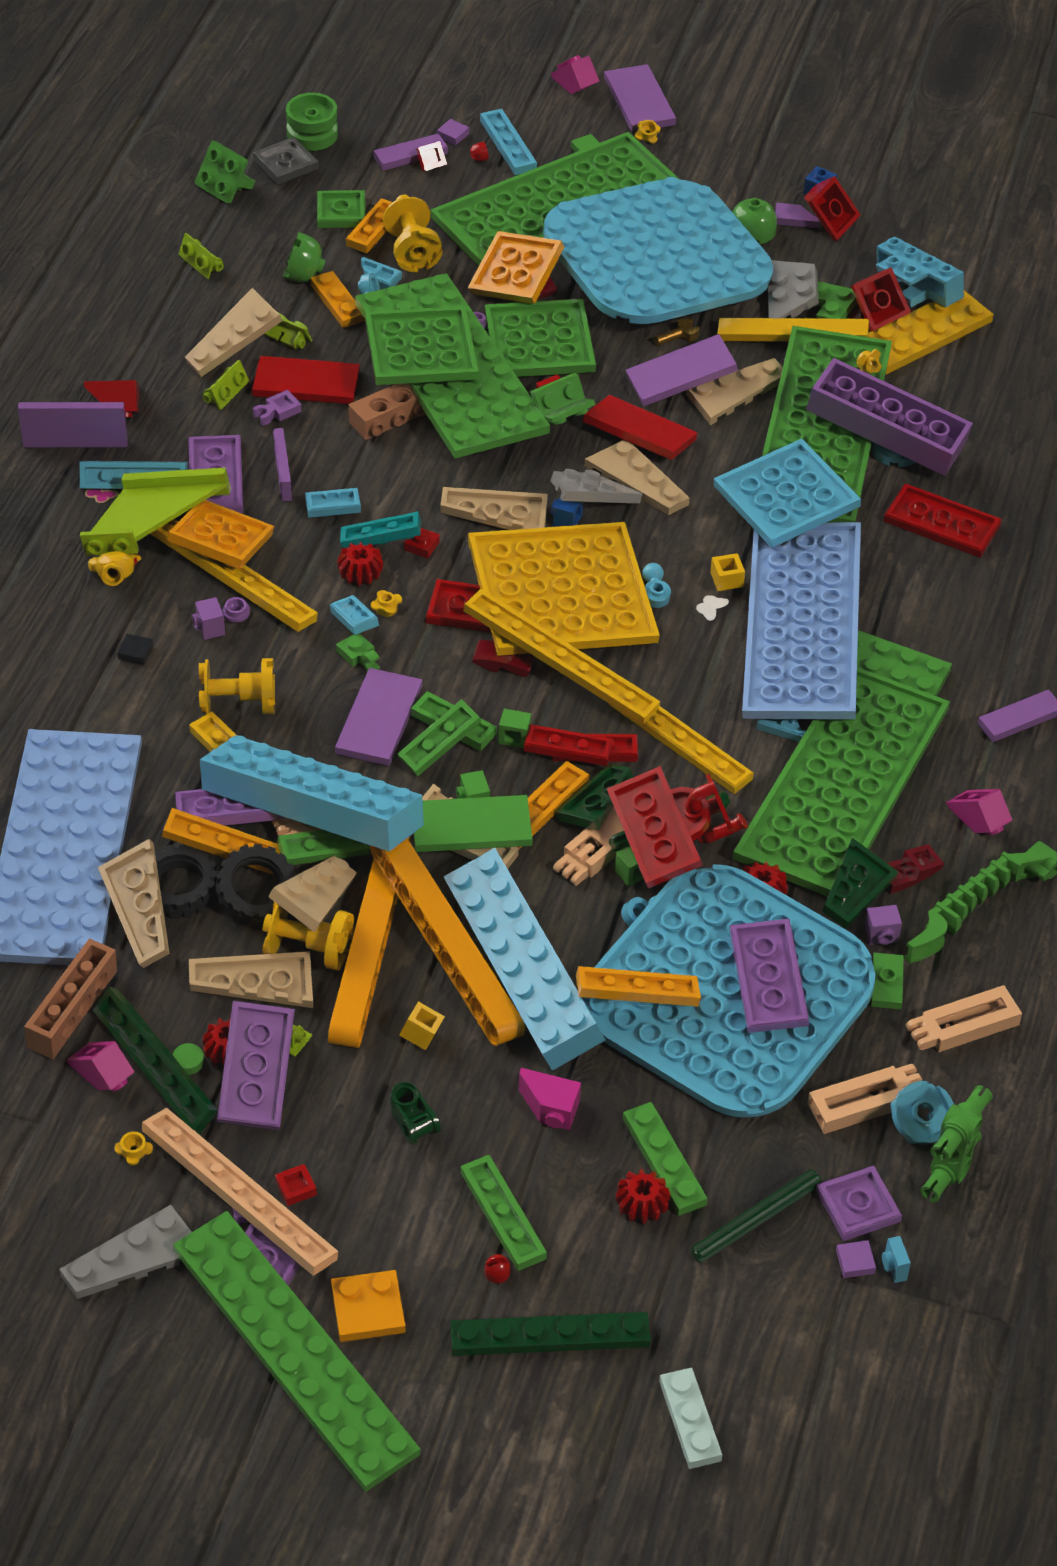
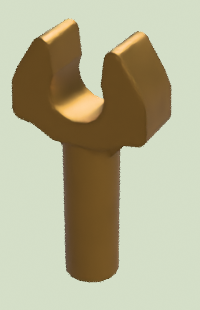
M684 318L677 320L676 329L654 337L655 344L659 346L678 338L692 342L699 336L700 327L692 328L693 319Z

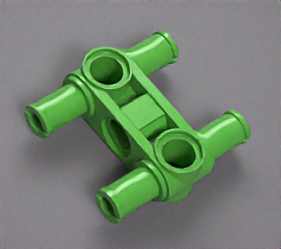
M976 1086L966 1102L958 1105L952 1104L943 1119L939 1140L931 1149V1154L934 1157L930 1167L932 1175L920 1189L921 1195L926 1200L932 1192L934 1193L929 1202H937L947 1186L955 1184V1182L961 1183L970 1168L974 1147L982 1138L979 1132L983 1123L982 1111L993 1098L988 1088L985 1089L981 1096L979 1095L984 1086Z

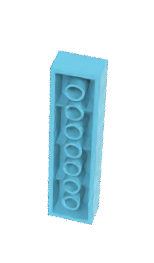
M235 735L231 737L228 741L200 759L202 790L386 851H391L424 826L423 799L421 794L412 792L407 788H399L387 784L382 780H374L362 776L360 773H352L340 769L335 765H327L315 761L313 758H305L287 750H280L266 743H258L246 739L244 736Z
M496 848L444 876L445 881L551 1070H555L604 1042L605 1038L582 997H579L575 985Z

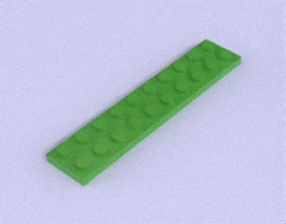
M228 1211L173 1244V1251L364 1492H367L420 1456V1447Z

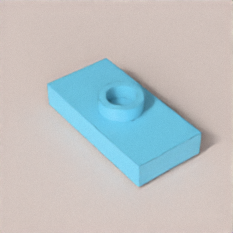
M358 488L305 493L308 518L361 513Z
M354 595L329 604L331 613L354 635L379 626L378 617Z

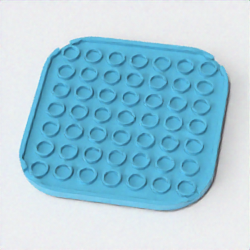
M667 177L663 180L646 182L567 202H560L559 205L547 214L544 222V238L562 241L564 249L559 260L592 303L600 311L616 319L618 315L621 318L630 319L629 323H657L752 299L762 294L768 288L772 278L773 264L769 255L720 197L711 191V188L708 186L680 180L675 177Z
M713 864L712 868L693 869L672 878L594 967L697 976L701 995L698 1007L583 997V1000L603 1034L606 1044L715 1111L735 1117H757L780 1109L799 1092L868 1005L874 991L875 971L868 949L849 931L743 870L727 865ZM790 919L809 1017V1026L748 1033L730 937V925Z

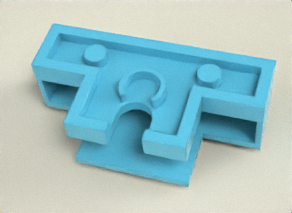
M896 237L890 238L877 246V271L880 272L892 267L901 289H904L906 286L908 287L902 292L910 308L928 298L944 307L964 298L963 271Z

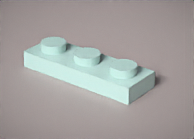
M688 1368L660 1375L659 1382L688 1468L692 1469L721 1462L722 1452L693 1369Z

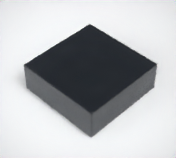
M126 634L117 652L118 659L144 665L153 648V639Z

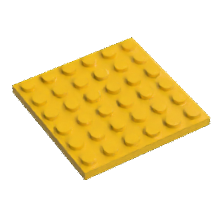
M625 522L468 533V544L480 589L485 590L573 647L588 649L659 642V631ZM491 629L497 656L529 653Z

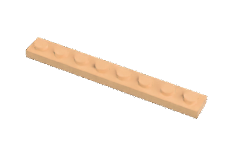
M168 1108L161 1110L142 1122V1131L311 1275H316L337 1261L338 1251Z

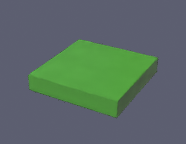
M365 190L317 191V228H353L365 217Z

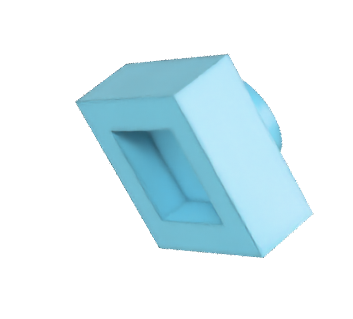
M900 1236L888 1238L886 1250L882 1253L883 1266L887 1272H891L894 1283L907 1281L911 1264Z

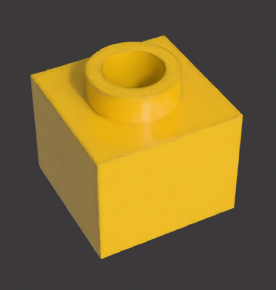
M738 553L712 557L710 573L717 591L744 587L745 570Z
M418 1001L399 1036L426 1050L445 1016Z

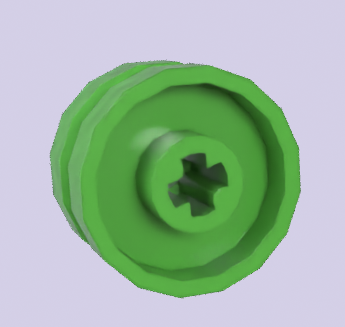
M304 93L293 97L286 106L287 138L295 137L309 151L322 150L333 145L338 137V113L335 101L329 96L320 93Z

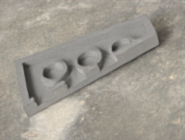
M169 1205L60 1268V1276L75 1297L79 1299L118 1286L119 1281L134 1277L136 1280L148 1276L147 1272L162 1267L170 1269L179 1266L181 1260L173 1251V1244L192 1233V1231L175 1209Z

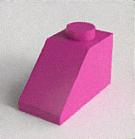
M1000 789L967 790L946 802L948 808L974 833H987L988 836L995 835L1004 830L1003 826L1012 821Z
M115 1041L89 1042L66 1060L74 1070L97 1090L117 1091L127 1084L126 1078L134 1073V1070Z
M521 1068L519 1072V1092L538 1121L552 1128L570 1130L580 1102L581 1083Z

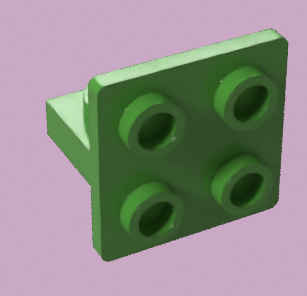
M212 140L196 177L195 184L225 203L230 204L236 190L241 191L242 188L252 189L255 180L244 174L248 164L246 158L219 142Z
M575 373L530 391L534 405L541 411L547 422L552 425L564 423L566 417L571 415L579 416L588 412V408L595 405L593 399L585 398L579 375Z

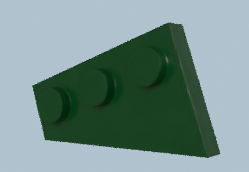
M613 763L607 765L554 811L557 820L598 831L614 807L607 788L633 778L631 768Z
M852 838L822 912L846 929L896 879L899 872Z

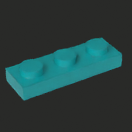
M419 512L341 527V547L348 548L350 543L359 545L360 542L365 546L371 543L372 545L386 544L389 541L411 539L421 535Z

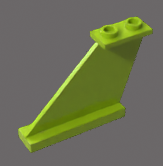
M226 467L123 474L121 481L124 489L90 532L80 533L86 556H100L114 551H122L127 554L138 553V540L211 496L230 495L231 485Z

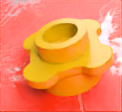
M652 120L640 121L635 138L651 144L656 143L658 140L656 137L657 133L660 132L659 125Z
M877 349L872 350V352L863 351L857 358V367L867 374L879 372L882 368L879 362L880 351Z
M385 590L378 591L376 600L371 602V608L376 610L381 616H392L397 612V605L402 602V597L399 594L393 595Z
M139 1132L126 1133L120 1142L115 1145V1153L124 1156L129 1165L138 1164L139 1159L144 1155L151 1154L153 1151L152 1144L146 1142L145 1137Z

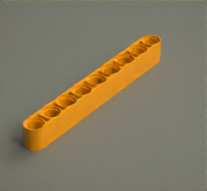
M409 836L407 839L411 843V836ZM373 859L329 1026V1044L360 1048L398 901V895L375 859Z
M405 839L391 851L370 845L371 853L490 1043L497 1046L522 1037L525 1034V1025L521 1015L409 840Z

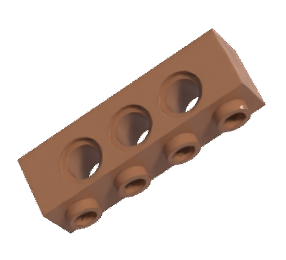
M409 383L394 384L348 404L349 423L365 440L426 414Z
M90 938L87 940L24 1026L27 1048L51 1059L56 1057L117 972L115 949Z

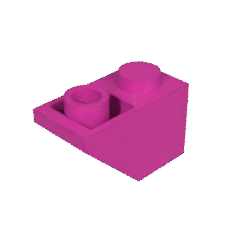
M579 55L572 57L566 62L557 65L558 70L551 73L552 78L570 94L599 82L589 56L580 58Z

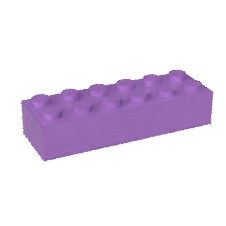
M836 358L831 360L813 386L806 407L807 411L946 476L964 448L973 425L970 421Z

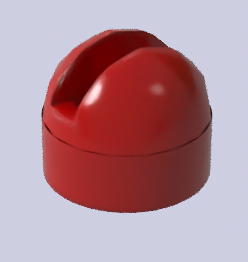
M484 141L476 143L470 148V156L474 161L482 162L489 159Z
M501 1254L490 1256L485 1263V1277L492 1283L505 1282L510 1276V1262Z

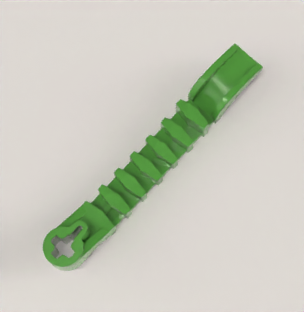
M1041 841L1035 843L1025 853L1008 854L1004 851L997 861L993 859L989 867L986 869L982 868L977 876H971L965 885L960 884L957 891L953 894L949 893L945 900L942 902L938 901L935 907L928 911V924L921 934L907 943L909 949L904 960L914 963L940 951L945 942L944 935L946 931L955 935L968 913L970 914L974 910L976 904L981 905L986 900L987 895L993 897L999 887L1004 889L1010 879L1017 882L1020 879L1036 876L1043 881L1053 878L1057 874V852Z

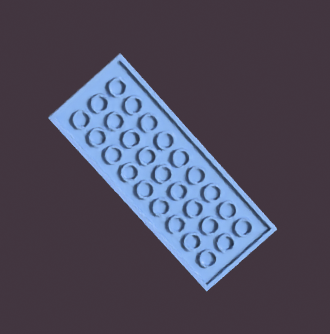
M861 522L824 523L772 548L754 530L742 706L743 719H856Z
M28 729L0 855L1 962L70 965L89 938L104 945L112 900L98 867L122 853L142 746L141 735Z

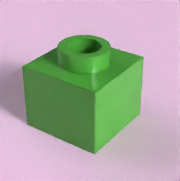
M504 709L499 723V744L524 748L532 713Z
M483 770L460 774V787H456L458 799L490 797V790Z
M629 845L616 852L615 872L627 886L644 879Z

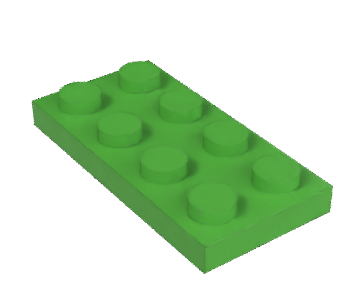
M858 630L857 667L931 695H938L951 671L952 663Z

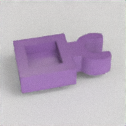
M288 390L266 399V405H257L253 408L254 418L260 416L261 425L269 424L275 417L282 421L302 412L301 403Z

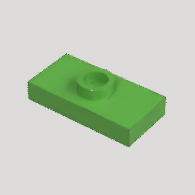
M873 954L872 963L875 971V984L871 997V1007L902 1008L904 955Z

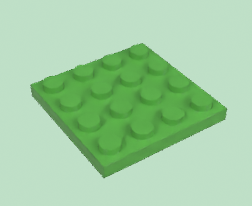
M583 299L538 301L535 304L522 302L485 305L488 335L517 377L596 372V362Z
M466 306L365 311V322L376 385L478 379L479 371Z

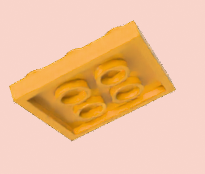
M498 231L472 278L468 289L471 294L535 304L564 249V245L560 240Z
M204 500L194 506L168 532L167 541L176 544L182 549L197 552L205 558H212L225 563L229 567L241 569L273 535L274 526Z

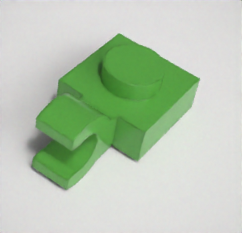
M360 633L353 634L336 644V652L351 666L354 667L360 663L367 672L369 668L380 669V666L375 663L379 659V655L375 652V647Z

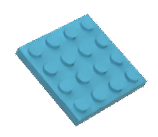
M803 439L714 478V487L771 548L861 507V498Z

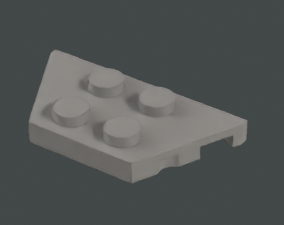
M771 260L773 273L768 284L769 318H785L789 315L791 318H795L804 310L810 309L819 303L818 277L815 264Z
M565 469V472L553 471L551 483L555 486V490L561 493L560 499L563 501L640 504L643 495L639 491L604 478L593 470H585V472H578L573 469Z

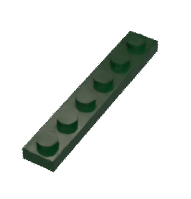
M109 987L94 1007V1013L181 1120L196 1133L201 1134L218 1111L217 1108L119 989Z
M648 1312L450 1320L452 1356L650 1347L651 1343Z

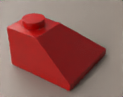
M835 176L816 184L804 196V199L833 241L838 240L861 216Z
M892 267L877 272L851 286L864 318L869 319V329L871 332L911 313Z
M136 380L84 381V387L100 402H124L125 418L133 417L132 413L139 412V383Z

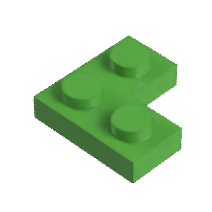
M818 281L819 303L816 306H821L822 308L817 313L816 318L846 319L858 303L853 290Z

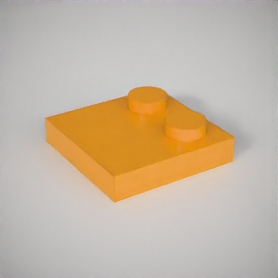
M396 1270L331 1279L340 1342L405 1333V1321Z

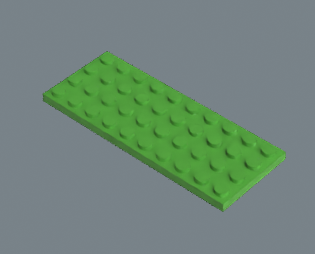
M626 132L430 210V216L479 266L498 231L544 238L545 218L560 202H567L646 182L663 180L667 177L679 178L635 137Z
M447 273L355 296V304L364 318L365 311L466 306L479 371L478 379L409 383L418 397L419 404L454 458L550 433L549 423L541 411L534 405L532 398Z
M792 326L762 456L803 439L861 498L872 441L807 411L806 407L813 386L833 358L859 369L856 364L858 356L863 351L872 352V350L877 349L881 353L879 362L882 368L879 372L870 373V375L884 381L892 341ZM858 508L826 523L856 522Z
M857 667L856 719H813L733 851V859L751 867L754 861L759 865H763L768 861L770 867L778 864L780 872H785L787 881L828 897L851 839L854 838L867 849H870L946 715L950 701Z

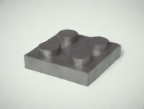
M295 137L253 152L254 161L277 185L319 169L318 161Z

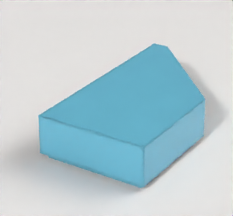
M365 257L361 258V267L364 274L374 273L381 289L395 286L401 280L402 271Z
M759 719L757 722V730L796 742H800L805 734V731L797 723L798 719Z

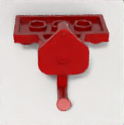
M661 766L607 788L648 888L703 866L693 843L694 840L698 839L701 843H712L743 828H748L747 821L740 813L737 814L736 818L729 820L709 773L705 775L708 783L695 789L689 787L670 789ZM711 795L714 796V797L708 799V801L706 800L707 797H709V796H711ZM721 812L725 823L712 828L710 824L711 815Z

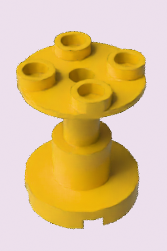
M406 194L398 196L396 201L387 207L382 216L386 230L398 237L394 243L393 251L396 261L402 269L409 272H419L418 269L426 267V270L432 268L442 257L443 250L438 234L434 230L426 228L430 221V209L422 199L409 197Z
M262 658L261 672L239 673V678L210 679L209 659H205V663H199V680H201V684H204V691H199V707L201 712H206V715L210 713L211 696L240 695V701H262L263 715L275 714L273 707L275 705L274 659Z
M274 901L272 915L267 914L263 923V931L268 932L263 943L262 953L276 954L282 938L286 937L306 942L307 949L324 952V965L326 969L341 970L349 952V949H346L348 939L352 940L354 915L347 911L339 910L335 914L332 923L322 921L314 932L301 922L288 920V911Z

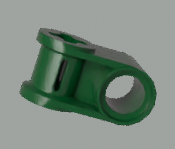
M400 1082L392 1088L391 1114L400 1126L408 1143L413 1145L422 1136L431 1132L434 1134L440 1132L441 1127L437 1115L428 1106L414 1084Z

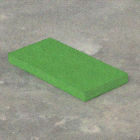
M527 795L424 800V826L414 832L416 852L532 846Z

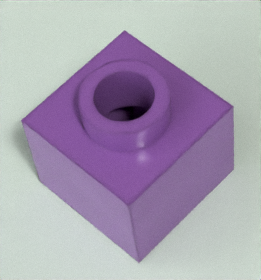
M217 598L195 602L196 614H192V620L195 630L201 631L204 640L225 635L224 615Z
M897 905L867 908L864 927L869 944L885 945L899 942L902 922Z

